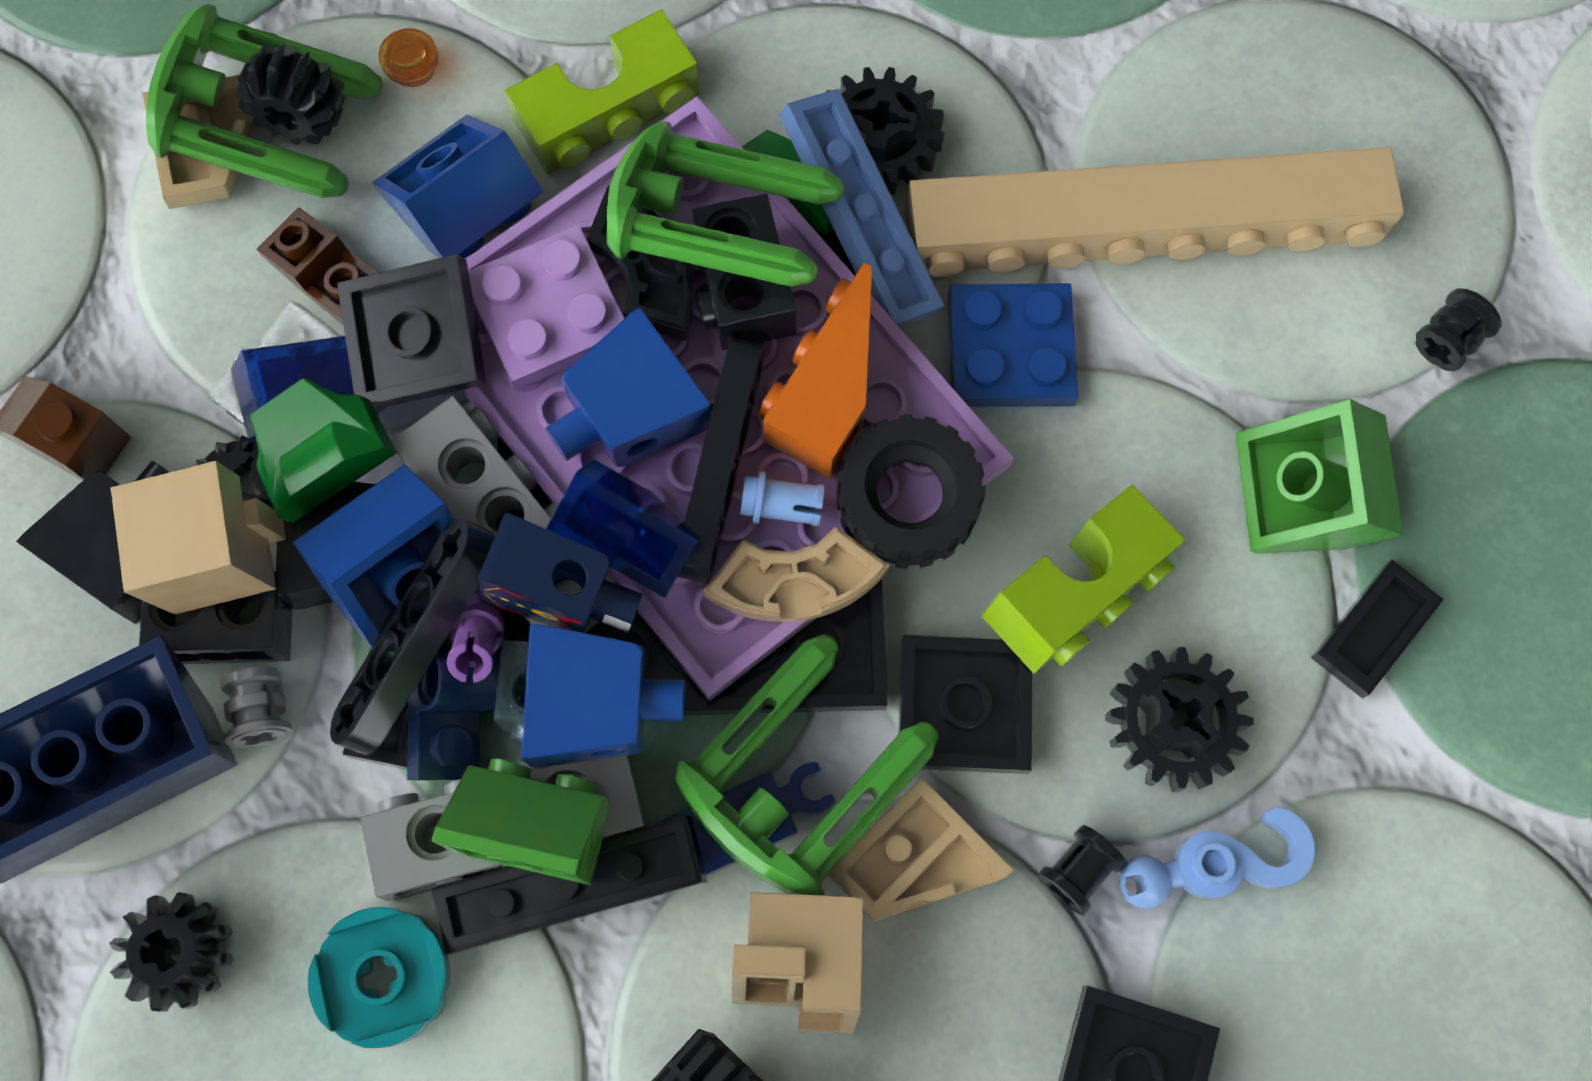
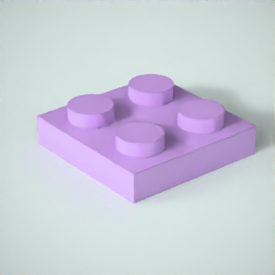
M579 224L468 271L473 300L515 391L571 367L625 319Z

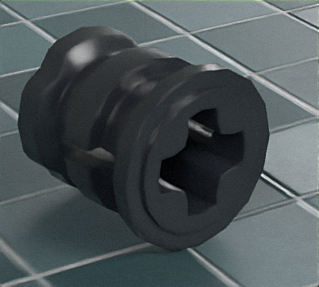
M1463 288L1451 291L1445 300L1446 306L1439 308L1431 317L1430 324L1421 327L1416 333L1415 345L1421 355L1427 361L1445 371L1454 372L1459 370L1466 362V355L1475 353L1482 346L1485 338L1495 336L1502 326L1498 311L1486 298L1477 292Z

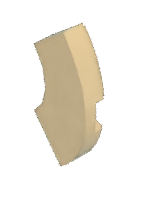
M837 527L831 530L818 543L793 552L765 550L742 540L704 588L703 597L732 613L751 619L768 622L804 621L828 615L855 602L882 579L888 572L889 564Z

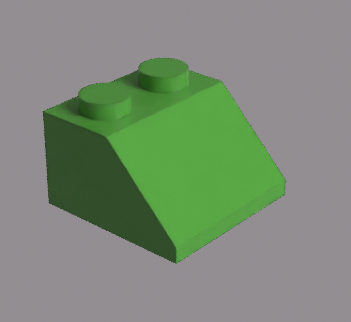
M1348 399L1236 433L1251 552L1278 553L1341 550L1404 536L1385 414Z
M491 759L489 769L468 765L435 827L432 842L458 855L591 885L611 804L605 796L596 795L597 783L565 774H558L555 785L529 779L532 770L530 767L501 759Z

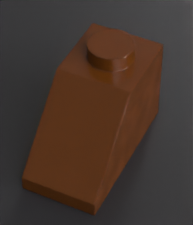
M28 376L23 378L0 410V434L81 481L91 473L99 470L106 474L131 439L128 433L101 410L51 382Z

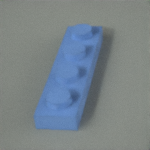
M839 88L787 103L779 116L801 162L827 168L844 183L842 197L838 201L822 205L855 274H857L864 262L872 266L871 295L900 328L935 315L944 307V304Z

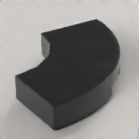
M607 186L586 240L594 253L608 259L623 276L628 291L624 313L625 318L640 307L657 332L686 341L693 313V292L688 263L633 250L624 259L616 258L607 246L606 240L607 205L610 187ZM642 209L641 211L643 214L660 217L652 210Z

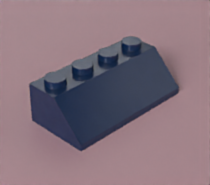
M162 635L0 713V884L238 765L230 746L225 744L223 730L212 706L171 645Z

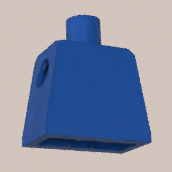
M639 307L565 371L561 380L567 397L575 409L547 426L545 430L566 461L594 443L599 442L616 467H624L706 431L711 416V409L708 400Z
M530 624L521 758L530 767L542 768L641 753L644 721H684L685 680L646 679L647 657L643 646L636 643L542 624Z

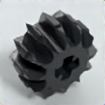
M285 43L279 49L274 46L263 45L258 54H253L249 63H245L239 75L238 81L240 83L236 90L240 97L238 107L244 113L253 116V125L267 128L272 131L273 137L278 135L287 137L296 145H299L302 140L310 144H319L324 136L330 135L333 127H337L344 111L341 108L345 97L342 95L344 83L338 77L330 75L331 66L329 64L316 62L311 58L310 52L304 55L297 53L290 45Z
M178 892L170 903L162 896L154 895L148 898L146 916L136 912H129L127 915H124L123 919L126 927L132 932L129 938H114L109 944L117 952H126V960L118 963L109 973L115 979L132 978L127 987L125 997L134 1002H140L148 997L152 1011L167 1012L174 1001L182 1009H190L197 1006L199 998L198 988L207 992L217 991L221 987L219 977L212 971L213 966L231 965L234 961L232 954L218 951L217 948L218 943L227 940L233 933L229 925H212L217 916L218 907L208 902H203L196 907L192 894ZM170 939L180 940L181 954H173L171 956L177 961L176 964L165 963L164 950L173 949V946L168 943Z

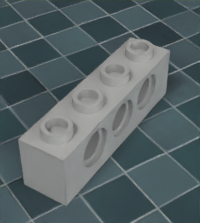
M451 396L391 440L397 454L405 465L446 504L453 519L462 517L494 532L496 535L497 532L494 531V525L498 517L504 512L518 510L524 513V520L568 539L577 534L573 526L554 503L543 509L533 497L530 491L537 487L538 484L519 458L514 454L505 461L493 447L492 443L500 437L477 407L466 413L454 396ZM470 463L485 464L484 473L475 482L469 484L456 482L457 475L464 466ZM608 571L605 579L616 583L615 579ZM563 580L554 585L559 592L566 595H574L582 590L576 582L571 580ZM526 618V620L530 624L546 625L535 620ZM590 618L584 633L599 621Z
M630 755L551 767H530L532 770L529 779L555 785L558 774H565L597 783L596 795L605 796L611 804L603 839L647 827ZM526 762L520 763L521 765L530 767ZM461 779L445 784L443 786L445 795L419 801L417 793L390 797L378 802L379 812L360 817L376 898L395 901L432 891V888L507 867L497 863L458 855L448 849L437 854H431L425 842L427 830L434 822L440 819Z

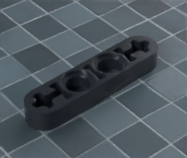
M733 336L729 342L680 536L675 561V577L706 584L711 580L760 383L765 356V342Z
M462 517L456 518L448 524L341 698L334 712L330 728L331 741L334 744L364 755L371 754L380 746L479 585L478 576L495 538L494 532Z

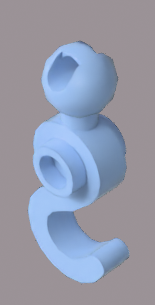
M1273 807L1262 813L1261 820L1265 826L1280 834L1287 843L1288 853L1282 865L1274 867L1266 864L1249 847L1227 834L1215 830L1201 831L1182 841L1176 849L1173 861L1162 863L1157 858L1151 856H1137L1129 860L1121 870L1119 877L1120 890L1125 899L1133 906L1141 909H1154L1167 900L1172 889L1182 887L1190 895L1201 899L1224 897L1234 892L1243 878L1250 884L1265 889L1287 887L1303 879L1311 869L1316 853L1314 837L1306 822L1293 811L1281 807ZM1127 878L1133 879L1137 885L1135 895L1130 894L1125 888Z

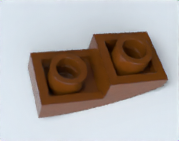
M300 207L256 249L263 258L342 325L343 319L337 283L380 273L348 250L337 234Z

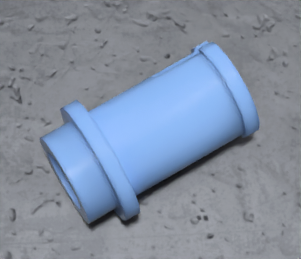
M759 471L758 477L745 475L740 515L752 516V523L759 524L761 517L819 526L821 512L819 511L823 506L824 484L812 485L765 478L766 472Z

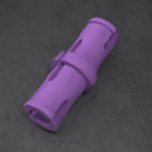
M479 585L450 633L453 645L449 651L446 663L452 676L461 682H466L469 667H475L473 683L479 682L489 675L493 665V652L502 644L505 632L504 620L501 617L504 610L481 602Z

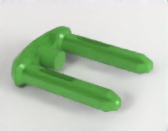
M206 4L186 14L169 37L157 60L149 86L146 110L148 144L160 158H165L172 151L320 198L342 196L348 189L349 181L347 176L332 163L243 136L234 131H227L180 116V112L185 99L212 108H217L225 85V74L203 67L209 52L249 63L253 54H258L263 45H270L279 49L285 43L290 45L297 53L304 55L310 52L311 58L316 62L329 64L331 66L330 75L338 77L344 83L343 95L356 99L376 97L380 94L383 83L381 77L366 64L280 37L274 33L264 32L221 18L217 14L216 6Z
M659 121L644 130L628 147L616 167L609 187L607 205V246L616 258L624 259L633 250L789 287L809 284L815 279L817 264L799 249L641 213L642 209H648L669 215L677 213L682 196L683 178L665 174L664 172L667 170L818 205L835 202L844 193V183L827 168L674 134L671 123Z
M821 634L804 641L692 762L679 760L676 766V784L684 800L708 834L729 856L753 875L786 894L824 896L822 881L857 841L864 837L872 824L933 757L938 740L937 730L928 722H919L916 725L903 729L792 854H786L781 848L778 849L768 840L789 816V813L766 790L759 787L738 811L725 801L724 796L721 794V789L765 744L772 733L833 668L839 646L836 640L827 634ZM766 705H772L775 709L732 754H726L724 749ZM864 794H871L874 797V802L834 846H827L824 843V838Z

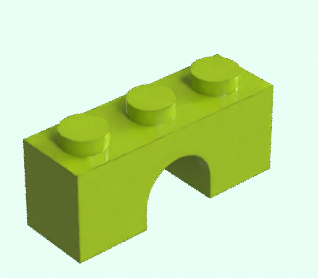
M662 9L610 35L615 68L619 75L608 86L592 90L580 88L570 82L559 64L555 63L505 89L513 120L547 175L561 167L570 168L580 164L588 157L591 151L612 140L621 141L631 137L643 124L664 113H674L694 97L700 95L698 64Z
M1131 484L1093 515L1068 544L1087 566L1090 581H1079L1068 577L1044 555L1000 591L981 617L1033 674L1039 671L1051 659H1054L1062 667L1091 641L1083 633L1096 621L1104 629L1108 628L1134 604L1127 594L1138 585L1148 593L1176 568L1168 558L1185 542V539L1141 492Z

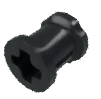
M1082 825L1074 833L1076 841L1052 868L1044 866L1038 873L1041 883L1059 901L1072 911L1083 916L1090 909L1091 905L1088 899L1112 871L1118 873L1127 864L1118 849L1101 834L1086 825Z

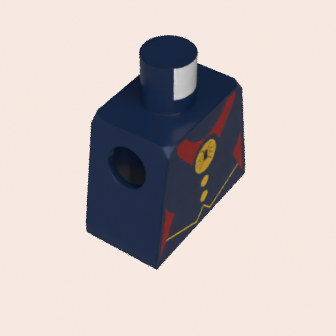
M507 512L503 516L478 576L481 602L552 627L584 633L590 618L628 632L643 594L605 579L612 559L606 554ZM563 580H571L576 582L582 590L574 595H566L559 592L554 585Z

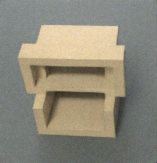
M212 461L111 487L122 582L125 593L170 613L179 614L276 589L269 544L286 540L284 522L278 518L274 509L259 499L253 498L243 501L239 475L219 462Z
M751 892L748 945L734 944L732 1004L799 1007V1032L853 1034L861 1013L863 897Z

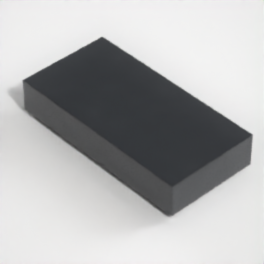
M1391 559L1380 569L1311 658L1363 699L1372 693L1444 599Z

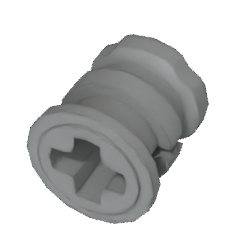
M267 666L250 667L230 672L220 679L222 691L229 695L230 698L223 704L226 721L233 723V728L224 734L226 745L236 748L260 747L280 742L293 734L291 723L280 719V715L286 711L284 695L276 692V688L282 684L281 673L277 671V668Z

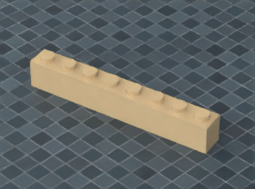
M1392 147L910 180L905 207L908 232L928 273L934 277H950L966 269L988 268L995 273H1008L1016 271L1024 265L1049 264L1052 268L1066 269L1078 266L1084 261L1109 259L1110 263L1124 265L1137 262L1143 257L1168 255L1173 260H1188L1196 258L1205 252L1228 251L1233 256H1247L1257 253L1263 248L1288 247L1293 252H1304L1316 249L1323 244L1346 242L1350 247L1362 248L1384 240L1404 214Z

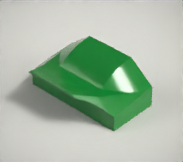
M302 378L250 414L259 450L256 464L278 518L288 522H296L397 453L370 399L361 395H340L321 387L308 378Z

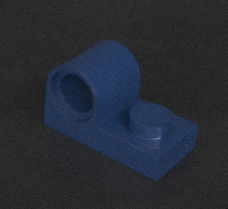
M440 647L408 700L407 780H458L462 778L468 765L480 767V711H490L496 707L503 687V668L500 656L496 651L493 652V665L489 675L485 679L473 683L475 667H469L466 682L459 681L449 672L446 663L452 647Z

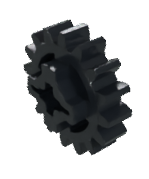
M866 67L863 69L862 82L855 83L847 75L841 77L840 93L890 195H895L898 180L903 179L909 185L910 180H919L920 169L932 172L937 156L935 152H941L945 134L940 131L942 129L944 113L943 110L932 109L935 96L932 90L924 91L920 94L915 92L916 76L911 75L903 83L895 81V68L888 67L883 79H875L870 67Z
M1178 647L1172 653L1169 663H1167L1162 653L1156 650L1146 657L1147 670L1134 662L1124 672L1132 686L1117 683L1112 688L1110 695L1120 702L1122 707L1111 709L1105 714V721L1121 726V732L1109 741L1111 748L1128 747L1131 754L1123 765L1127 771L1140 764L1148 768L1145 784L1153 786L1165 775L1169 776L1171 791L1180 792L1186 789L1190 776L1193 783L1200 790L1213 784L1210 768L1222 777L1235 769L1232 760L1227 754L1239 756L1247 752L1250 745L1236 735L1237 732L1246 730L1254 725V718L1238 714L1237 706L1249 698L1247 691H1236L1233 693L1229 691L1226 685L1234 675L1230 668L1222 671L1217 676L1210 671L1212 655L1205 653L1195 664L1189 663L1186 647ZM1169 679H1182L1197 686L1195 688L1175 687ZM1213 705H1215L1219 717V732L1213 726ZM1138 706L1146 713V733L1142 735L1138 724ZM1181 709L1186 713L1188 719L1184 722L1183 727L1177 731L1168 721L1173 717L1174 712ZM1164 750L1182 751L1188 759L1194 757L1196 761H1174L1160 755V753Z

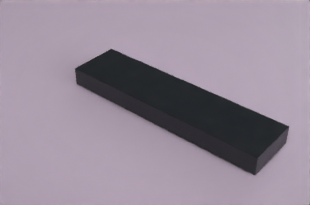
M685 815L602 839L591 885L507 866L434 887L432 892L445 953L449 955L707 883V878L692 818Z

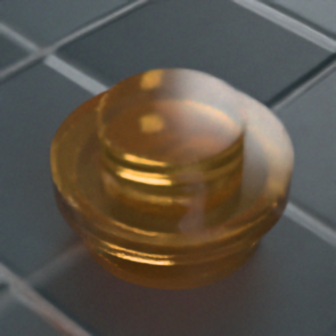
M404 28L394 31L383 40L379 48L378 59L384 74L390 80L405 87H417L431 79L438 65L439 55L433 39L427 33L414 28Z

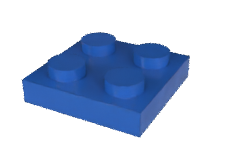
M1071 283L950 284L948 291L951 387L969 407L1075 405L1078 399Z

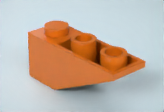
M865 262L852 281L842 278L837 284L826 305L825 311L830 314L819 333L810 329L805 334L792 363L797 365V368L786 385L777 381L772 386L759 410V416L764 418V442L828 479H831L848 448L852 446L863 428L872 285V266Z

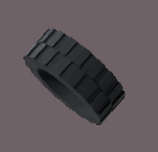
M900 415L899 419L888 421L886 418L877 422L870 431L864 430L856 437L854 447L852 449L848 448L843 457L842 469L839 470L836 497L837 510L840 509L841 511L840 522L845 532L849 531L855 541L883 561L896 564L895 568L908 569V566L920 565V568L933 565V562L940 558H943V560L954 554L956 547L960 543L964 545L969 538L985 498V486H982L984 471L981 462L978 463L974 456L975 449L969 441L964 442L958 436L959 431L950 425L945 427L937 423V419L927 416L924 419L912 418V415ZM901 462H917L927 466L937 475L942 486L943 495L939 508L932 516L920 522L907 523L892 518L884 511L878 500L877 486L883 473L893 465Z

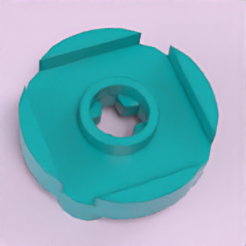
M372 907L359 910L338 921L327 933L330 935L322 943L319 953L313 956L308 971V994L314 1013L330 1032H335L343 1040L352 1042L351 1044L362 1048L374 1049L405 1043L422 1033L430 1022L443 1012L446 1004V994L450 985L449 957L445 953L444 945L439 935L421 917L389 907ZM378 957L383 958L386 966L396 967L397 979L392 981L389 986L390 993L381 998L376 988L365 989L363 985V976L373 972L372 960Z

